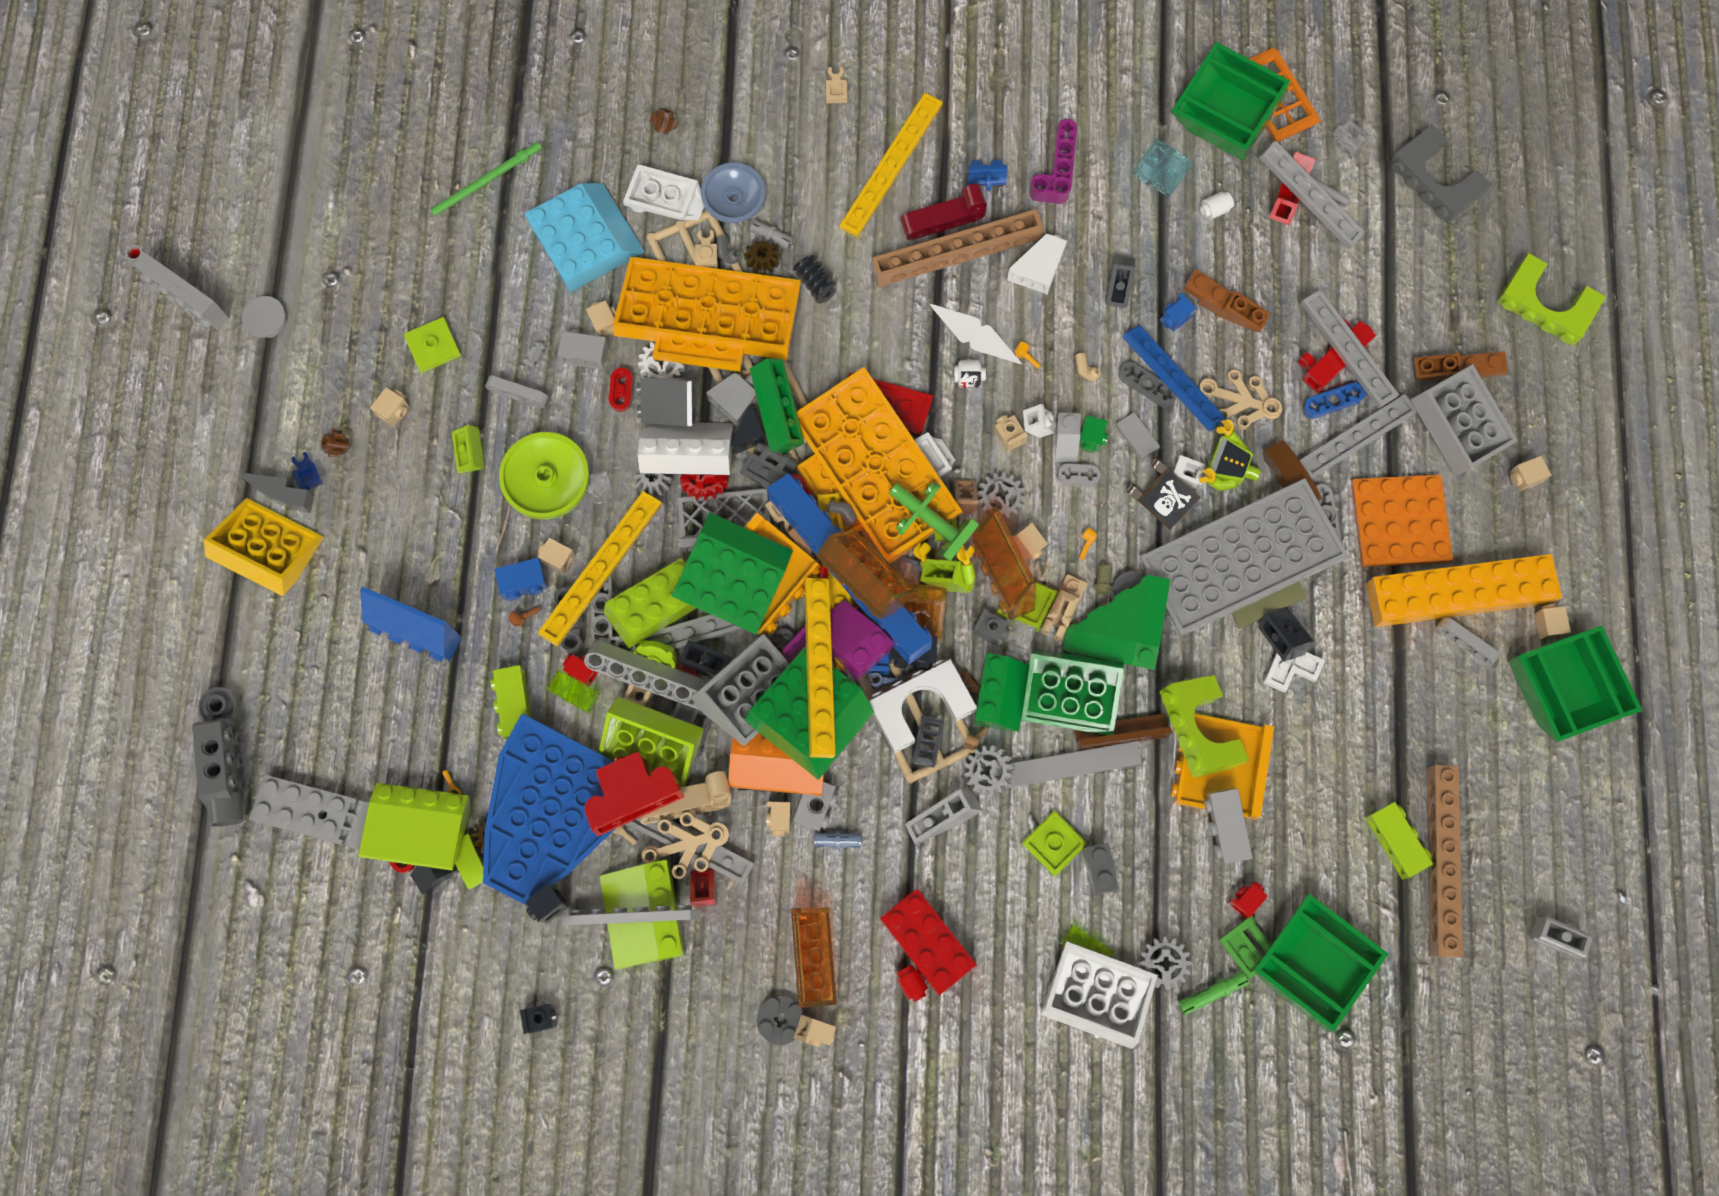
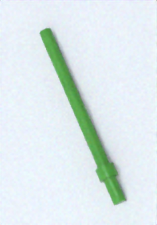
M536 142L525 150H519L511 159L430 209L434 216H437L514 166L527 162L530 156L542 150L540 143Z

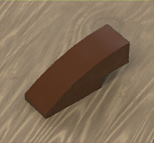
M1284 440L1264 450V461L1277 475V482L1283 488L1306 479L1318 502L1322 500L1308 472Z

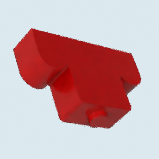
M635 752L626 757H618L612 763L596 771L604 797L594 796L588 799L585 804V814L591 830L600 836L683 799L685 796L679 780L670 769L658 767L650 773L646 760L640 753Z

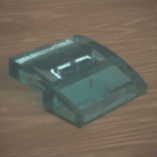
M1156 139L1132 173L1147 186L1152 184L1168 198L1173 194L1193 163L1169 145Z

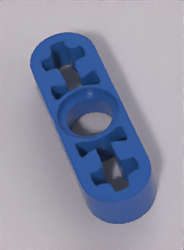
M1351 383L1310 397L1303 405V412L1308 418H1319L1359 404L1365 397L1366 391L1360 383ZM1352 390L1359 393L1357 398L1355 395L1349 396L1347 399L1345 398ZM1329 397H1338L1340 404L1337 406L1330 404ZM1323 402V405L1317 411L1309 408L1311 404L1318 406Z

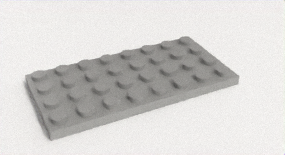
M1302 479L1140 556V559L1149 575L1171 579L1166 609L1180 636H1183L1348 559L1349 555L1307 480Z

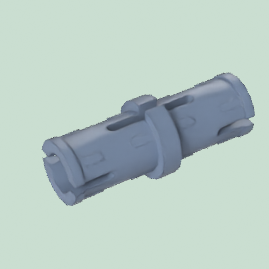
M836 831V833L815 832L814 847H835V850L846 847L861 848L862 833L846 834L841 833V831Z

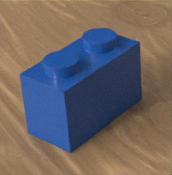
M539 558L494 569L499 594L504 600L514 601L520 599L521 595H537L542 593L543 590L548 589L543 564Z

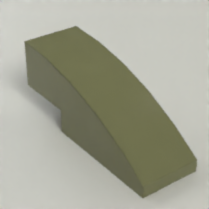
M1296 582L1231 614L1238 629L1262 620L1268 612L1284 607L1289 608L1301 603L1307 597L1300 583Z

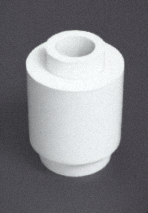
M1227 191L1202 200L1200 206L1201 214L1209 220L1219 217L1234 207L1233 198Z

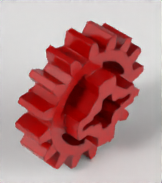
M681 474L680 476L682 491L687 492L688 497L695 495V500L697 501L700 497L707 501L709 496L716 499V493L722 495L723 488L728 487L727 482L729 481L728 475Z

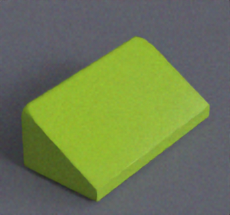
M466 425L452 431L457 473L483 469L484 460L479 428Z

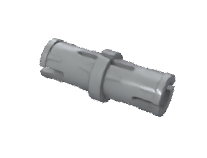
M757 219L753 220L754 225H750L749 231L765 238L766 242L771 239L773 243L786 250L790 248L789 244L792 245L793 237L778 231L775 226L770 227Z

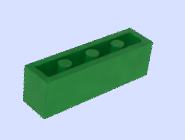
M767 358L749 368L770 451L772 453H787L805 444L783 360Z

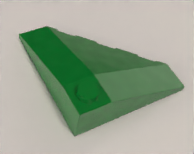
M1146 575L1140 579L1142 582L1133 588H1126L1114 596L1115 600L1104 607L1100 605L1088 613L1086 619L1077 625L1075 623L1070 625L1066 630L1062 650L1155 670L1171 579Z

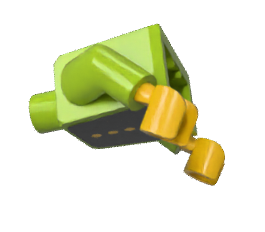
M1221 420L1224 427H1217L1216 431L1219 434H1224V436H1221L1208 468L1201 470L1205 477L1199 478V482L1207 483L1218 491H1225L1240 487L1244 478L1257 481L1261 469L1250 465L1253 453L1249 451L1246 444L1233 430L1234 425L1232 421Z
M918 543L913 550V554L918 559H921L920 565L923 571L920 581L948 592L970 593L976 583L973 562L970 561L974 553L972 546H969L967 551L964 549V545L957 553V558L960 561H948L927 558L926 555L931 550L930 546L927 543L923 545Z

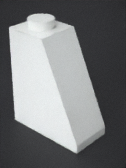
M1046 234L1010 267L1007 280L1048 295L1065 251L1067 240L1058 235Z

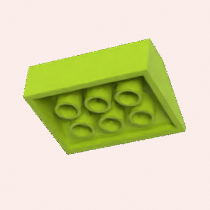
M617 696L607 711L598 753L613 761L618 757H626L638 752L646 760L650 773L658 767H667L677 777L680 786L686 787L700 747L704 729Z
M376 783L369 801L358 854L359 857L453 870L472 812L469 795Z
M667 860L642 864L600 875L606 914L613 913L614 908H627V913L634 912L635 907H649V912L656 911V906H670V911L677 910L670 863ZM679 920L607 924L615 970L685 956Z

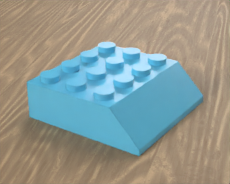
M581 183L524 213L530 228L569 293L628 262L630 257H637L645 253L603 183Z

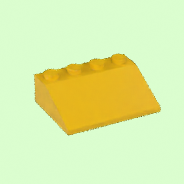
M246 498L204 539L205 556L284 596L298 581L322 542L323 536Z

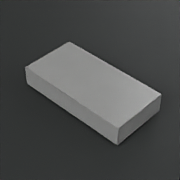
M1135 412L1116 424L1115 427L1141 461L1160 448Z

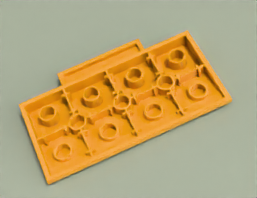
M630 257L613 322L614 336L654 341L653 360L731 371H741L744 354L788 360L801 280Z
M865 367L797 411L802 435L815 454L796 467L816 496L818 494L839 493L840 502L848 503L852 506L857 514V521L852 526H846L843 523L846 540L862 529H865L889 565L935 533L932 528L918 517L903 535L897 533L898 530L895 528L902 518L907 520L912 512L888 493L895 483L901 485L921 502L926 497L924 491L931 482L934 484L938 483L941 487L927 506L948 523L963 513Z

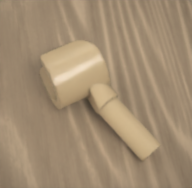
M624 825L612 832L613 834H620L633 845L638 842L626 832Z

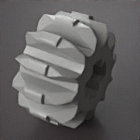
M637 467L638 474L634 475V481L637 482L635 484L637 490L641 489V493L644 491L654 497L655 493L662 497L661 490L669 491L667 484L672 483V478L669 477L670 474L640 473L639 467ZM655 476L654 482H650L649 479L652 480L651 477Z

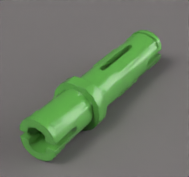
M1241 970L1224 980L1221 978L1217 980L1218 983L1178 1001L1182 1013L1187 1015L1223 996L1227 998L1231 996V992L1249 985L1245 973Z

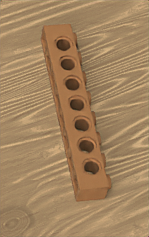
M1037 209L872 257V272L879 288L1040 240L1044 227Z
M1434 765L1426 769L1428 851L1432 857L1430 860L1433 865L1428 867L1430 957L1461 958L1463 957L1459 766Z

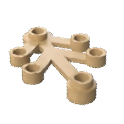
M1235 369L1228 373L1226 379L1228 383L1235 386L1239 394L1218 388L1217 383L1212 379H1204L1199 385V389L1207 398L1215 396L1237 403L1226 409H1219L1226 416V420L1249 407L1257 409V411L1248 416L1242 415L1238 418L1236 426L1240 430H1246L1251 423L1261 418L1276 419L1282 413L1281 403L1279 400L1269 397L1262 385V379L1258 376L1250 378L1248 388L1256 391L1260 400L1252 398L1241 379V373ZM1230 375H1236L1237 379L1233 380ZM1251 381H1256L1258 386L1252 385ZM1207 387L1211 392L1206 393L1203 388ZM1267 407H1272L1274 412H1269ZM1240 420H1245L1247 425H1242Z
M685 812L680 816L681 824L686 827L692 825L704 832V834L695 836L674 825L670 819H663L658 823V830L663 834L670 833L682 841L661 848L655 845L648 846L642 852V860L646 864L657 862L664 856L685 850L679 864L672 869L673 876L681 879L687 875V868L698 846L707 843L702 857H699L694 862L695 869L703 872L709 868V861L716 847L725 844L729 838V830L726 825L720 822L709 825L696 818L692 812ZM685 815H689L691 817L690 823H686L684 821ZM663 822L669 824L668 830L662 828ZM715 830H718L721 833V837L719 839H716L713 836V832ZM648 852H653V853H654V859H653V860H649V859H648V857H647V853H648ZM699 860H703L706 863L705 868L698 866ZM677 867L683 869V875L680 876L676 873Z

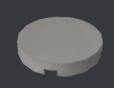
M260 296L247 303L241 318L245 329L254 337L262 339V337L271 338L279 334L286 325L287 314L285 308L277 299L270 296Z

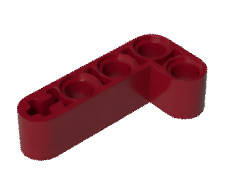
M974 183L962 190L961 197L908 212L900 217V222L906 239L915 240L981 220L985 217L987 203L980 184Z

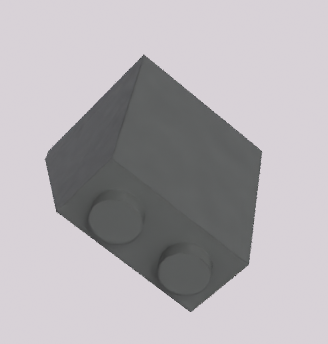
M643 377L640 379V382H637V396H641V404L637 405V417L641 418V423L693 426L696 423V378Z

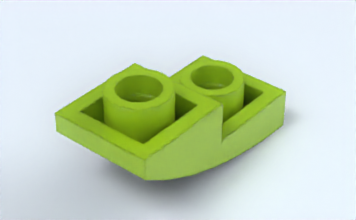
M467 834L463 836L455 864L469 890L483 882L484 859L479 856L477 848L474 846L473 837Z

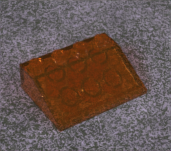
M995 506L972 536L973 545L971 546L974 548V557H979L982 563L980 564V569L984 577L988 576L991 581L989 586L994 596L998 595L1000 599L998 604L1002 614H1007L1011 621L1035 611L1036 582L998 507Z

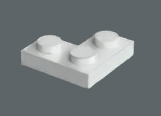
M1276 652L1263 683L1285 693L1294 673L1315 682L1325 660L1306 652L1303 656L1284 662Z

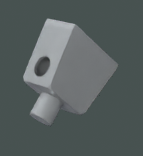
M733 373L707 392L708 401L737 427L741 423L747 406L753 409L757 403L751 374L743 380L737 373Z

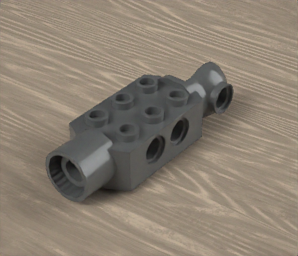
M215 687L207 690L201 696L198 703V711L202 722L194 723L192 732L198 796L207 808L208 826L223 827L243 822L241 799L245 789V780L241 776L240 767L243 766V758L239 753L238 747L241 743V737L234 723L236 700L229 690L223 687ZM222 702L223 706L221 710L216 712L217 704Z

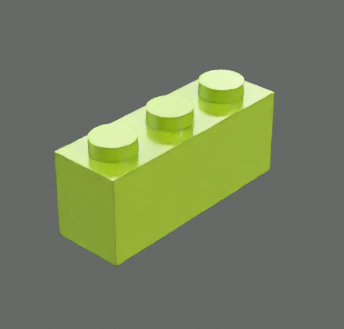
M520 665L493 670L494 677L490 678L492 690L496 691L497 697L493 701L496 713H499L500 722H497V731L499 736L502 735V738L506 741L521 714L531 718L525 671Z
M1393 802L1365 817V820L1403 880L1414 876L1433 865L1430 860L1432 858L1430 852L1426 847H1422L1419 842L1417 831L1406 821L1404 810Z

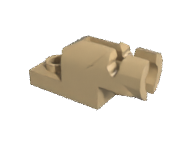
M1067 574L1041 629L1042 634L1047 636L1051 627L1056 626L1058 630L1053 640H1062L1088 583Z

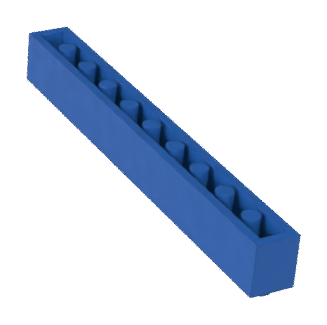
M788 473L767 487V497L821 562L828 567V570L871 621L894 642L893 647L908 664H911L931 649L932 636L925 627H920L913 612L907 611L902 606L903 603L896 593L892 594L886 581L873 572L874 569L868 560H863L859 556L860 553L853 543L849 544L843 531L839 527L835 528L831 523L828 513L824 510L821 511L817 507L814 497L811 494L807 495L801 482L797 478L793 479Z

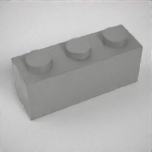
M1229 788L1206 793L1207 799H1204L1206 812L1211 814L1212 822H1209V829L1211 835L1216 838L1217 845H1214L1216 859H1220V862L1223 864L1253 859L1238 789Z

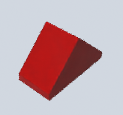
M707 869L703 872L697 870L690 871V905L693 908L717 905L713 869Z

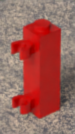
M1342 318L1364 348L1376 337V334L1369 325L1359 321L1351 328L1349 323ZM1333 347L1318 362L1308 352L1297 362L1302 368L1308 370L1302 381L1317 394L1347 367Z

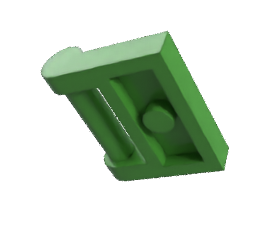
M1253 916L1242 921L1218 940L1238 968L1245 973L1248 980L1256 975L1253 970L1263 957L1243 931L1248 928L1265 952L1271 946V943L1256 925V920Z

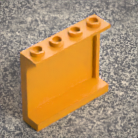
M756 513L744 528L793 550L786 571L757 632L759 635L764 634L766 636L771 635L778 626L776 623L781 617L784 618L790 613L793 602L804 596L805 579L819 578V567L821 565L764 517Z
M1195 714L1196 725L1205 738L1214 743H1225L1241 739L1249 761L1234 769L1193 778L1183 751L1178 744V751L1181 752L1180 761H1176L1174 774H1177V781L1171 787L1170 796L1174 797L1173 803L1206 810L1204 805V799H1207L1206 793L1237 788L1244 818L1259 819L1262 812L1274 726L1264 725L1260 727Z

